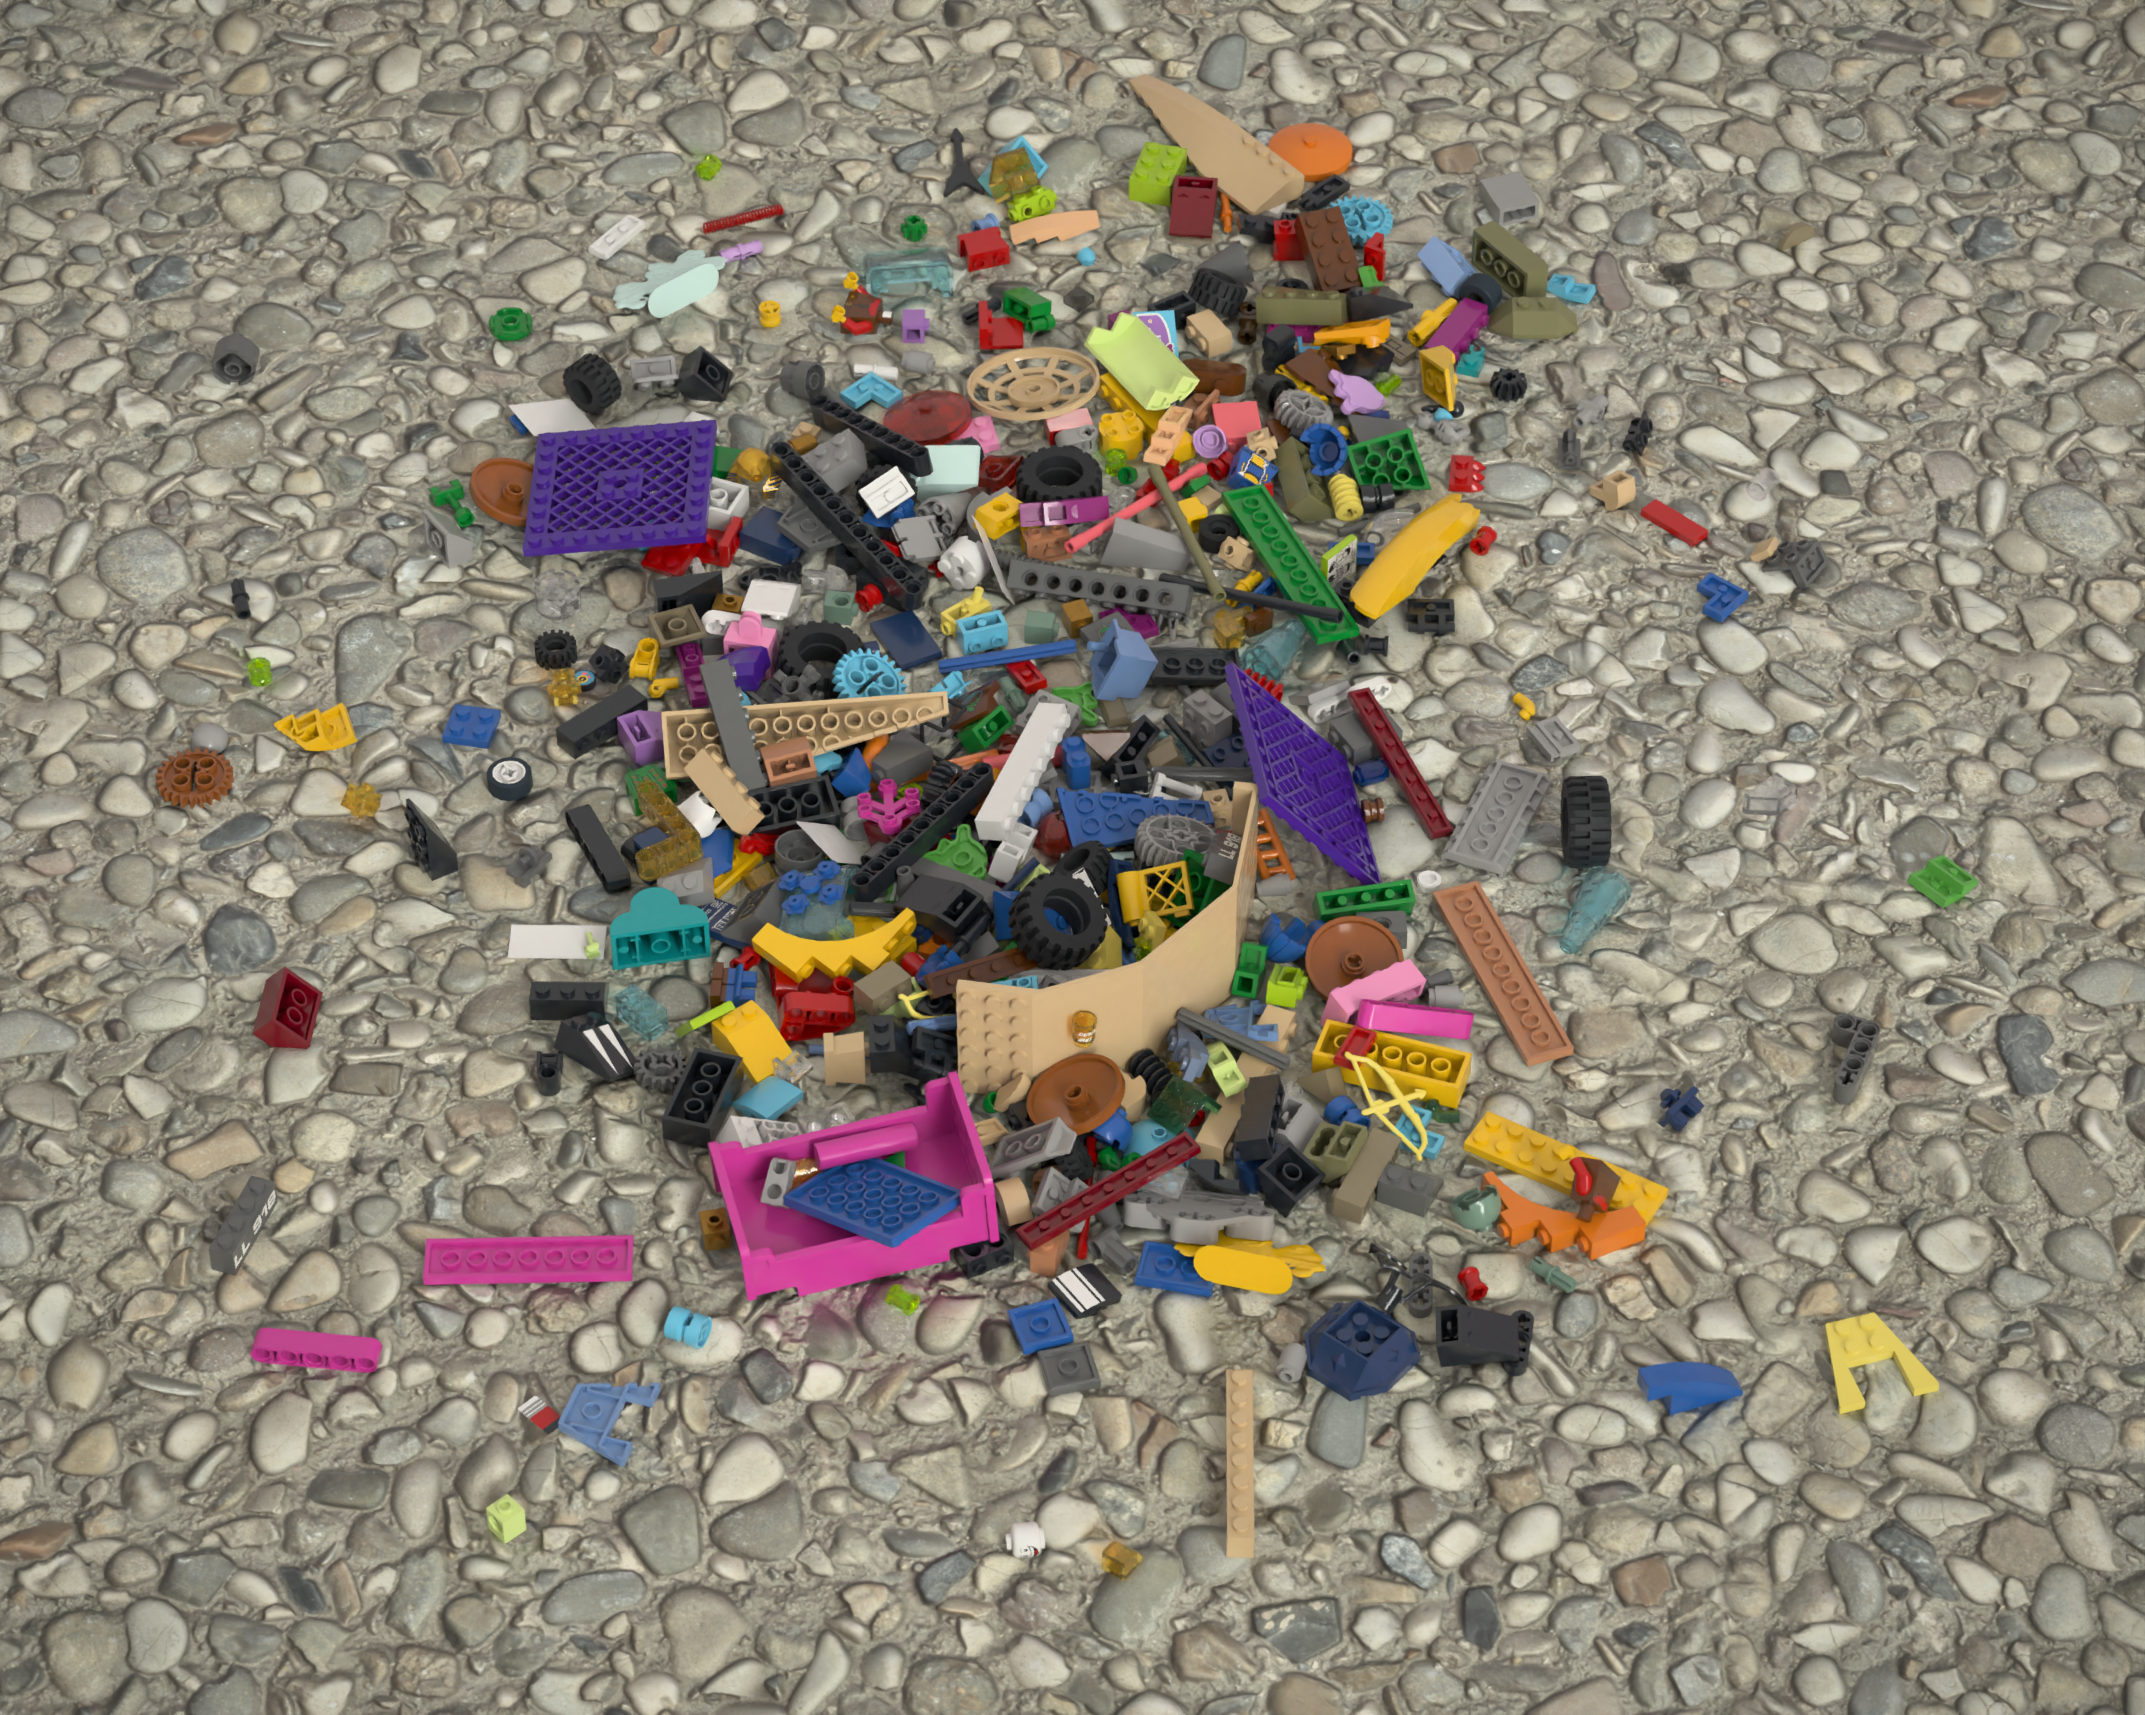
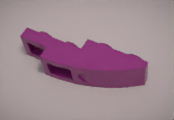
M1108 495L1018 504L1020 527L1071 524L1104 520L1110 517Z
M685 643L682 646H676V655L689 705L692 708L709 706L700 676V665L705 664L699 644Z

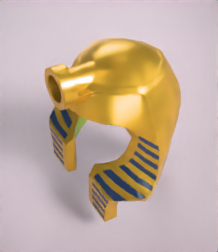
M751 447L745 449L736 457L727 476V481L742 484L740 476L754 483L761 482L767 476V482L762 492L763 499L774 498L783 480L771 468V458L762 450Z

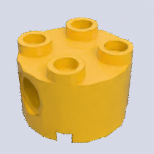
M1126 410L1124 412L1103 414L1099 423L1100 453L1106 458L1107 455L1112 457V460L1117 462L1129 461L1138 457V452L1143 450V423L1136 417V413Z

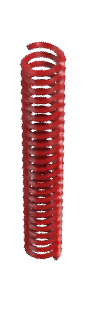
M778 203L774 206L755 209V211L730 215L726 218L723 217V219L704 222L703 231L706 235L707 233L710 234V231L713 233V230L716 232L723 230V228L726 230V227L729 229L733 226L736 227V225L739 226V224L742 226V223L745 225L749 222L752 223V221L755 222V220L758 222V219L761 221L765 218L768 219V217L771 218V216L774 218V214L776 217L781 214L784 215L782 205Z

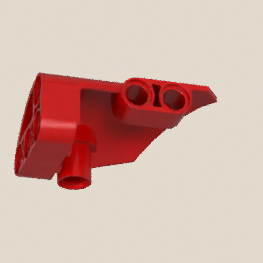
M768 961L772 998L776 999L779 1031L784 1040L804 1041L823 1037V1033L834 1034L854 1024L856 1016L853 1001L854 981L846 976H838L833 980L814 967L812 974L798 984Z

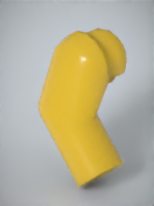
M678 677L655 679L648 688L649 695L658 698L668 689L679 688Z
M1518 692L1513 697V702L1522 708L1518 713L1519 716L1528 721L1531 716L1535 715V704Z

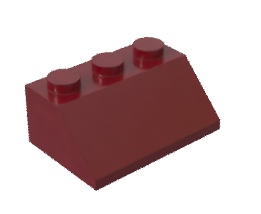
M283 967L265 982L252 1034L271 1047L309 1048L323 993L288 968Z

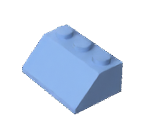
M1433 236L1417 254L1422 260L1421 266L1432 273L1431 278L1443 286L1441 290L1449 297L1453 295L1460 299L1459 291L1471 275L1477 273L1460 251L1436 236Z

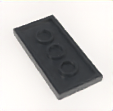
M1149 647L1158 660V664L1150 676L1152 685L1219 686L1226 682L1225 666L1233 662L1243 670L1237 648Z

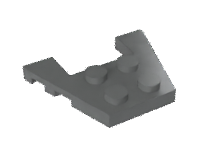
M798 496L793 506L790 505L777 522V530L808 554L842 544L836 535ZM864 522L873 531V526L870 523Z

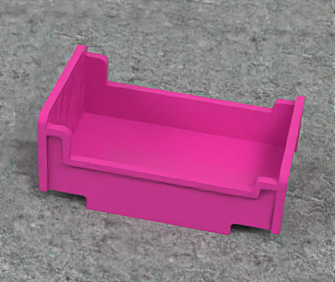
M957 1071L948 1072L947 1077L932 1080L925 1085L926 1105L747 1148H743L739 1141H730L718 1144L717 1141L708 1143L716 1193L721 1192L741 1259L748 1301L756 1300L757 1295L790 1287H796L799 1297L949 1261V1251L952 1248L989 1239L990 1242L999 1241L993 1179ZM907 1122L914 1124L919 1145L918 1148L904 1151L906 1169L961 1190L959 1193V1206L895 1248H890L793 1208L784 1209L760 1202L769 1166L774 1157L791 1161L798 1160L796 1162L798 1170H796L792 1181V1190L825 1170H818L815 1165V1143ZM896 1153L889 1154V1155H884V1156H880V1157H876V1158H879V1159H881V1160H885V1159L891 1157L892 1155H894V1154H896Z

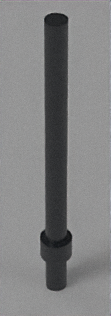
M1166 714L1163 717V721L1202 767H1214L1170 714ZM1215 781L1221 789H1226L1229 800L1233 801V788L1227 781Z

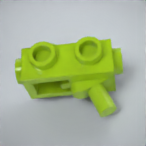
M1043 185L1034 186L1030 192L1015 195L1013 200L1007 202L1008 217L1013 223H1019L1038 216L1052 214L1051 210L1056 208L1057 195L1052 189Z

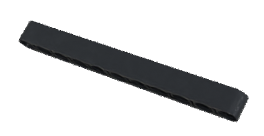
M775 442L771 446L770 466L777 475L904 608L908 610L919 609L923 602L924 587L922 582L788 443Z

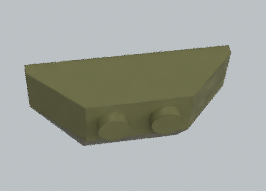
M1511 297L1489 314V330L1512 339H1559L1570 333H1576L1578 329L1577 315L1555 297Z

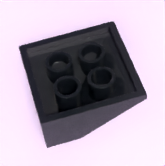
M1388 286L1352 287L1349 291L1343 292L1346 294L1347 319L1350 322L1365 321L1413 308V303Z

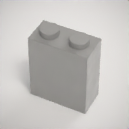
M1520 171L1480 180L1479 198L1494 221L1500 226L1538 218L1540 201Z

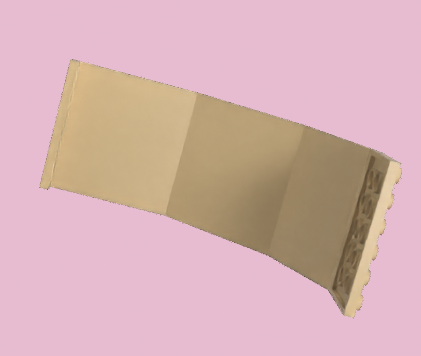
M1235 781L1233 786L1232 833L1243 837L1233 886L1141 961L1043 989L958 979L956 986L958 1076L964 1092L986 1095L990 1092H997L999 1088L1023 1073L1030 1079L1033 1085L1037 1078L1049 1067L1063 1059L1079 1054L1103 1055L1113 1060L1123 1073H1130V1063L1139 1052L1151 1049L1154 1055L1158 1056L1168 1048L1167 1036L1170 1029H1175L1177 1022H1179L1176 1017L1180 1009L1186 1008L1204 1017L1206 1009L1216 1008L1232 995L1234 973L1239 967L1242 944L1246 939L1256 891L1259 802L1257 797L1259 792L1256 784ZM1079 1033H1083V1034L1086 1033L1087 1036L1084 1037V1035H1083V1036H1078V1035H1079ZM1081 1038H1082V1039H1085L1084 1042H1083V1041L1080 1042V1041H1078V1040L1081 1039Z

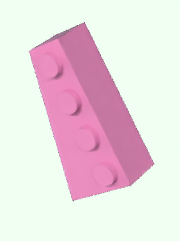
M1410 959L1401 963L1396 962L1382 971L1377 970L1368 977L1356 979L1347 986L1333 989L1329 993L1320 1024L1324 1027L1326 1020L1330 1019L1356 1025L1361 999L1407 1004L1421 996L1426 979Z

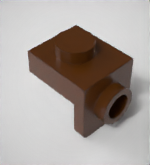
M1256 605V611L1245 616L1244 633L1249 638L1272 629L1274 617L1272 608Z

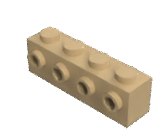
M702 748L684 767V770L729 827L741 835H748L765 817L759 809L761 807L760 803L753 797H749L747 787L740 781H736L735 772L728 766H724L722 763L724 759L716 751L711 753Z

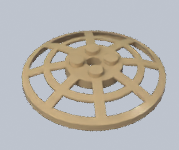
M1030 347L1005 352L983 362L968 378L967 393L972 405L988 415L1017 421L1041 420L1072 412L1090 401L1099 389L1100 374L1095 363L1080 353L1055 347ZM1050 359L1047 367L1019 369L1016 361ZM1059 360L1074 363L1085 370L1074 376L1067 371L1056 369ZM1003 365H1007L1011 371L997 379L994 383L982 379L986 374ZM1056 375L1066 379V381L1059 383V381L1053 378L1052 376ZM1091 375L1094 383L1093 387L1089 392L1080 393L1081 386L1079 381ZM1011 379H1016L1008 388L1001 386ZM977 384L989 389V401H978L975 398L974 392ZM1073 385V394L1061 395V390ZM995 393L1006 394L1008 399L996 401ZM1057 401H1067L1056 408L1051 406ZM1013 405L1019 409L1011 411L1002 406ZM1035 409L1044 410L1042 412L1026 413L1027 411H1032Z

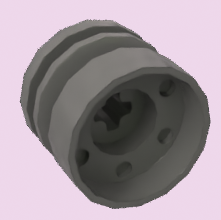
M804 830L788 831L780 835L775 842L774 879L785 875L791 870L804 873L805 877L814 875L813 870L818 868L817 865L821 861H825L826 853ZM800 888L794 889L797 894H803Z

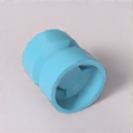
M678 1305L674 1306L666 1319L664 1336L677 1342L684 1340L685 1345L701 1349L709 1338L712 1319L698 1312L692 1315L691 1310Z

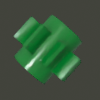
M910 215L905 218V223L900 224L901 233H903L904 238H907L908 241H920L923 239V234H927V224H925L924 218L922 219L918 215Z

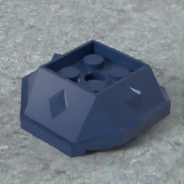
M1359 1299L1348 1303L1337 1302L1304 1335L1308 1375L1348 1401L1361 1399V1396H1374L1388 1392L1420 1361V1351L1415 1332L1391 1318L1389 1313H1383Z

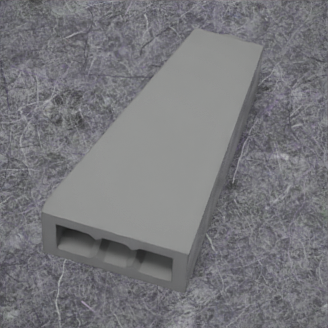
M1115 517L1102 550L1100 564L1185 572L1188 563L1193 564L1194 558L1183 537Z

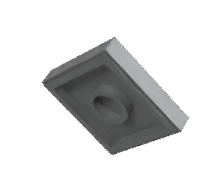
M1088 1342L1037 1351V1359L1050 1397L1101 1387V1379Z

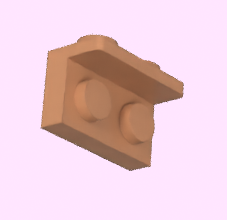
M1214 389L1209 396L1195 392L1182 406L1193 409V414L1187 428L1197 431L1203 424L1205 425L1208 422L1209 417L1212 415V404L1221 403L1219 390Z
M1066 524L1031 528L1022 531V538L1025 542V555L1028 558L1034 557L1035 560L1039 558L1041 561L1047 560L1048 563L1072 558V554L1068 553L1064 547L1065 542L1071 539V534Z

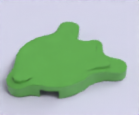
M1090 681L1076 687L1064 686L1052 689L1051 694L1080 706L1083 719L1080 723L1091 727L1098 724V716L1090 710L1098 707L1096 698L1092 696L1094 692Z
M968 824L958 826L955 840L949 841L943 838L940 840L936 850L927 852L922 856L980 880H985L987 877L988 857L985 848L972 838L971 828Z

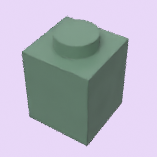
M1028 610L1024 625V643H1053L1054 637L1059 635V623H1056V613Z

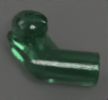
M1437 1099L1426 1101L1425 1109L1432 1111V1119L1436 1122H1460L1459 1110L1444 1111L1439 1108V1101Z

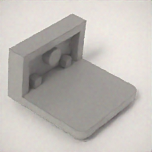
M674 355L630 360L633 387H638V390L651 389L652 385L660 384V388L673 387L674 383H677L678 374H676Z

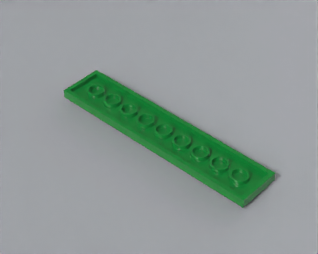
M1264 484L1222 492V502L1287 600L1343 610L1344 618L1340 624L1296 614L1316 645L1359 636L1360 628Z

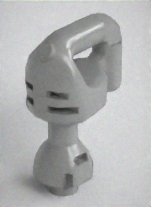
M1428 411L1419 413L1416 418L1419 428L1435 430V438L1446 444L1459 441L1470 435V428L1455 419H1443L1437 422Z

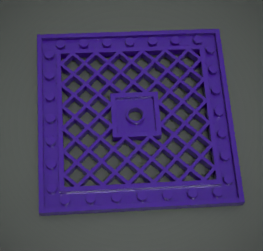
M716 420L658 423L655 425H635L630 427L538 434L523 543L524 557L706 543L717 435Z
M1233 662L1225 666L1226 682L1231 689L1232 694H1230V697L1236 707L1235 715L1240 722L1241 727H1239V730L1245 740L1244 748L1249 755L1250 760L1248 764L1253 770V782L1257 785L1259 792L1257 797L1264 807L1268 806L1279 819L1283 818L1287 821L1292 830H1298L1307 842L1315 844L1323 855L1327 854L1331 857L1335 865L1342 866L1351 878L1355 877L1359 880L1362 886L1382 883L1347 759Z

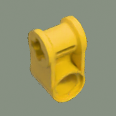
M644 638L639 641L630 663V679L640 677L648 678L649 681L655 680L660 663L659 644L654 638Z

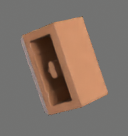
M806 736L759 748L770 787L818 777L812 751Z

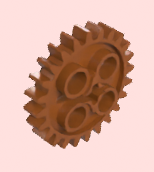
M196 747L194 752L186 748V753L184 754L177 751V757L169 755V761H162L163 767H158V773L155 774L156 787L159 790L160 797L164 796L165 802L172 801V806L180 803L181 808H184L187 804L190 805L191 809L195 807V804H199L203 808L206 802L209 805H213V799L221 801L220 794L228 795L227 789H232V783L234 782L233 767L230 766V760H225L224 754L218 756L216 750L209 753L208 748H206L203 752H200L199 747ZM196 765V768H197V772L195 773L196 788H195V791H193V785H192V784H194V766Z

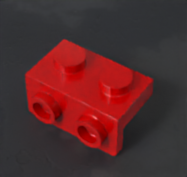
M1376 232L1365 243L1363 266L1374 267L1377 272V280L1384 282L1386 251L1383 250L1384 234Z

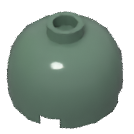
M1484 1185L1486 1190L1479 1192L1477 1187L1470 1189L1452 1200L1454 1205L1449 1204V1209L1459 1225L1469 1230L1478 1229L1479 1232L1487 1231L1493 1227L1492 1223L1498 1219L1502 1211L1501 1197L1495 1185Z

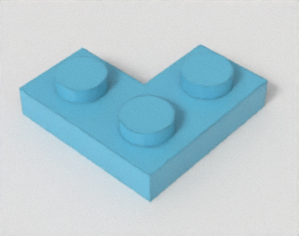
M870 372L841 391L840 397L854 409H857L870 399L888 409L903 398V391Z
M1410 1104L1415 1113H1418L1422 1125L1426 1128L1432 1119V1111ZM1403 1112L1395 1127L1419 1149L1421 1145L1420 1134L1409 1117ZM1426 1130L1428 1145L1421 1156L1435 1160L1445 1144V1136ZM1401 1140V1146H1400V1148H1401V1149H1404V1150H1406V1151H1409V1152L1414 1153V1152Z

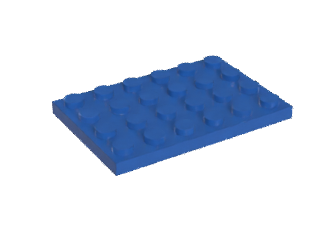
M871 1158L825 1169L784 1195L783 1200L785 1206L890 1248H895L959 1206V1193L961 1190L879 1158Z

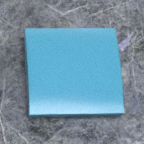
M768 1076L734 1101L732 1107L748 1118L755 1116L758 1119L773 1121L802 1100L803 1091L785 1080Z

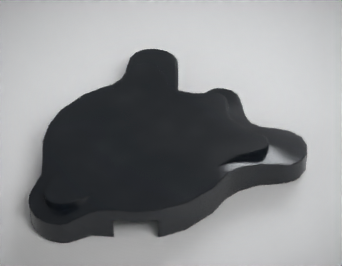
M797 561L784 566H760L759 571L754 574L750 572L741 575L738 579V584L741 589L747 592L753 579L796 583L802 586V580L798 575L801 574L803 566Z

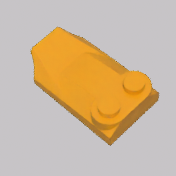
M1390 318L1344 323L1342 326L1327 325L1314 333L1315 340L1312 346L1336 342L1342 344L1366 345V348L1378 347L1380 343L1386 342V339L1389 337L1391 328Z

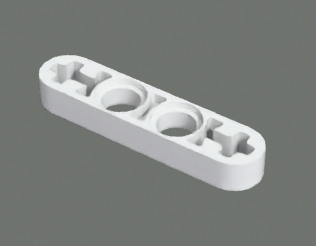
M710 610L702 616L701 620L708 633L725 636L731 621L739 622L741 615ZM761 619L762 627L777 630V642H779L783 636V631L779 624L775 621Z
M1377 676L1354 685L1346 691L1311 704L1307 712L1315 723L1320 724L1354 710L1347 699L1348 692L1369 687L1378 701L1390 693L1392 686L1384 676Z

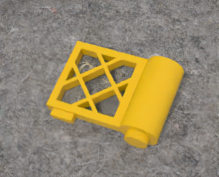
M1187 861L1140 871H1128L1116 875L1124 924H1130L1131 927H1139V921L1144 917L1145 910L1152 911L1151 902L1155 896L1165 901L1161 910L1155 912L1158 917L1175 914V918L1190 915V910L1195 909ZM1181 868L1182 878L1178 884H1175L1168 877L1173 869ZM1157 874L1161 877L1154 890L1148 886L1147 875ZM1165 881L1175 887L1168 899L1158 893ZM1179 890L1186 895L1187 905L1176 906L1172 903Z

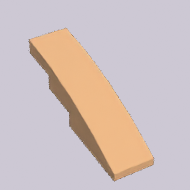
M1097 210L1069 211L1031 218L1010 225L1009 228L1014 245L1035 238L1037 243H1041L1056 236L1062 242L1100 227Z
M1175 405L1170 406L1159 420L1158 430L1152 436L1151 445L1144 453V462L1162 466L1167 464L1187 428L1193 414V409Z

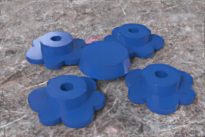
M835 860L830 862L821 861L817 865L818 868L813 870L814 875L805 877L804 873L791 870L780 877L779 889H787V891L791 892L795 888H800L803 893L792 895L787 901L783 902L782 908L788 915L793 913L802 914L805 911V907L810 905L806 894H813L818 891V901L824 902L825 905H832L836 900L838 901L843 898L842 894L845 888L842 885L836 886V884L832 883L821 888V881L831 880L841 871V867L837 865Z

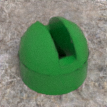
M1131 466L1122 467L1118 472V479L1124 485L1132 484L1138 478L1137 470Z
M990 1092L983 1098L982 1108L986 1113L993 1114L998 1112L993 1109L997 1092Z

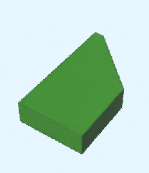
M1363 266L1358 268L1363 287L1385 285L1382 280H1377V272L1374 267Z

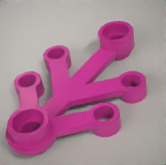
M892 779L881 780L878 786L879 797L884 799V804L873 801L869 793L857 795L858 817L878 823L879 828L884 834L898 833L901 830L904 819L921 811L920 794L917 788L906 789L905 797L894 803L893 798L897 797L898 790L897 784ZM906 806V809H905V810H903V811H901V812L895 814L897 811H899L900 809H902V808H904V807ZM872 810L878 811V812L883 813V814H885V815L883 816V815L874 813V812H872Z

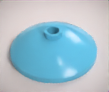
M1169 1118L1145 1119L1132 1126L1133 1136L1122 1156L1124 1158L1132 1152L1143 1156L1185 1131L1194 1140H1196V1137L1187 1126ZM1176 1167L1160 1177L1177 1175Z

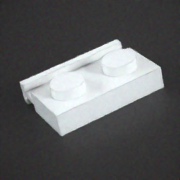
M897 466L858 491L876 519L915 494Z

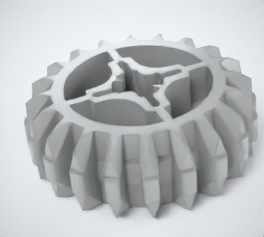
M1298 389L1283 391L1279 398H1277L1274 407L1276 419L1281 421V425L1287 426L1288 430L1292 429L1293 426L1306 430L1309 426L1317 423L1332 425L1334 413L1331 411V407L1326 405L1325 401L1319 399L1320 397Z

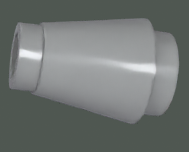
M1281 872L1256 882L1259 897L1287 896V893H1292L1289 873L1282 874Z

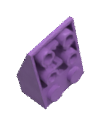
M638 710L617 717L618 738L633 763H639L643 766L665 758L661 712Z

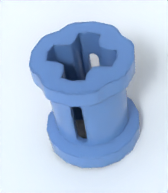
M988 213L981 220L971 222L972 232L995 226L999 227V221L993 213Z

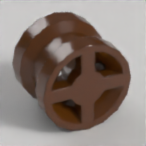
M1375 798L1374 801L1361 800V811L1365 823H1370L1371 820L1384 821L1385 815L1382 798Z

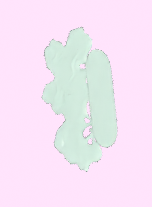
M688 250L678 256L673 264L664 262L649 264V271L644 276V278L648 279L647 282H630L616 287L612 299L617 302L614 306L617 309L630 308L637 310L643 308L646 301H648V309L654 317H665L713 292L719 280L718 270L724 268L725 262L728 259L722 256L704 258V250ZM650 294L649 297H643V295Z

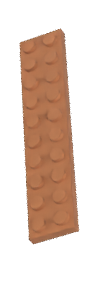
M1474 881L1433 892L1432 900L1526 1066L1573 1055L1574 1047L1479 882Z

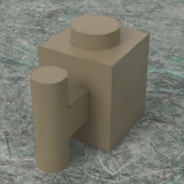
M1172 734L1147 749V755L1151 763L1148 765V768L1153 766L1188 767L1182 752L1175 745L1176 740Z

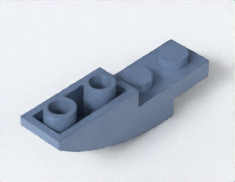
M1177 1022L1175 1029L1171 1028L1168 1033L1166 1042L1169 1045L1167 1050L1170 1051L1171 1060L1180 1063L1179 1070L1182 1071L1183 1080L1193 1083L1195 1076L1201 1078L1210 1055L1201 1039L1183 1023Z

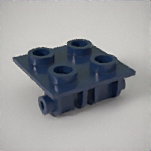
M1241 733L1232 734L1203 750V753L1214 767H1250L1248 764L1250 760L1249 755L1244 748L1245 740ZM1227 781L1233 788L1235 781Z

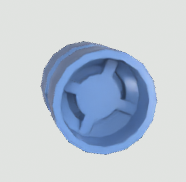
M1035 787L1030 801H1027L1023 814L1019 816L1017 822L1031 828L1038 825L1040 820H1043L1053 810V802L1048 794L1042 789Z

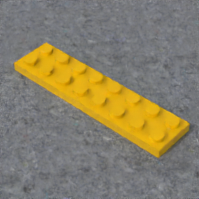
M1490 1111L1486 1112L1465 1140L1463 1150L1570 1196L1575 1173L1569 1164L1571 1160L1563 1161L1558 1153V1147L1564 1145V1143ZM1578 1150L1577 1157L1601 1160L1597 1157H1594L1590 1154ZM1602 1160L1620 1177L1607 1212L1634 1206L1645 1220L1647 1226L1667 1198L1669 1188Z

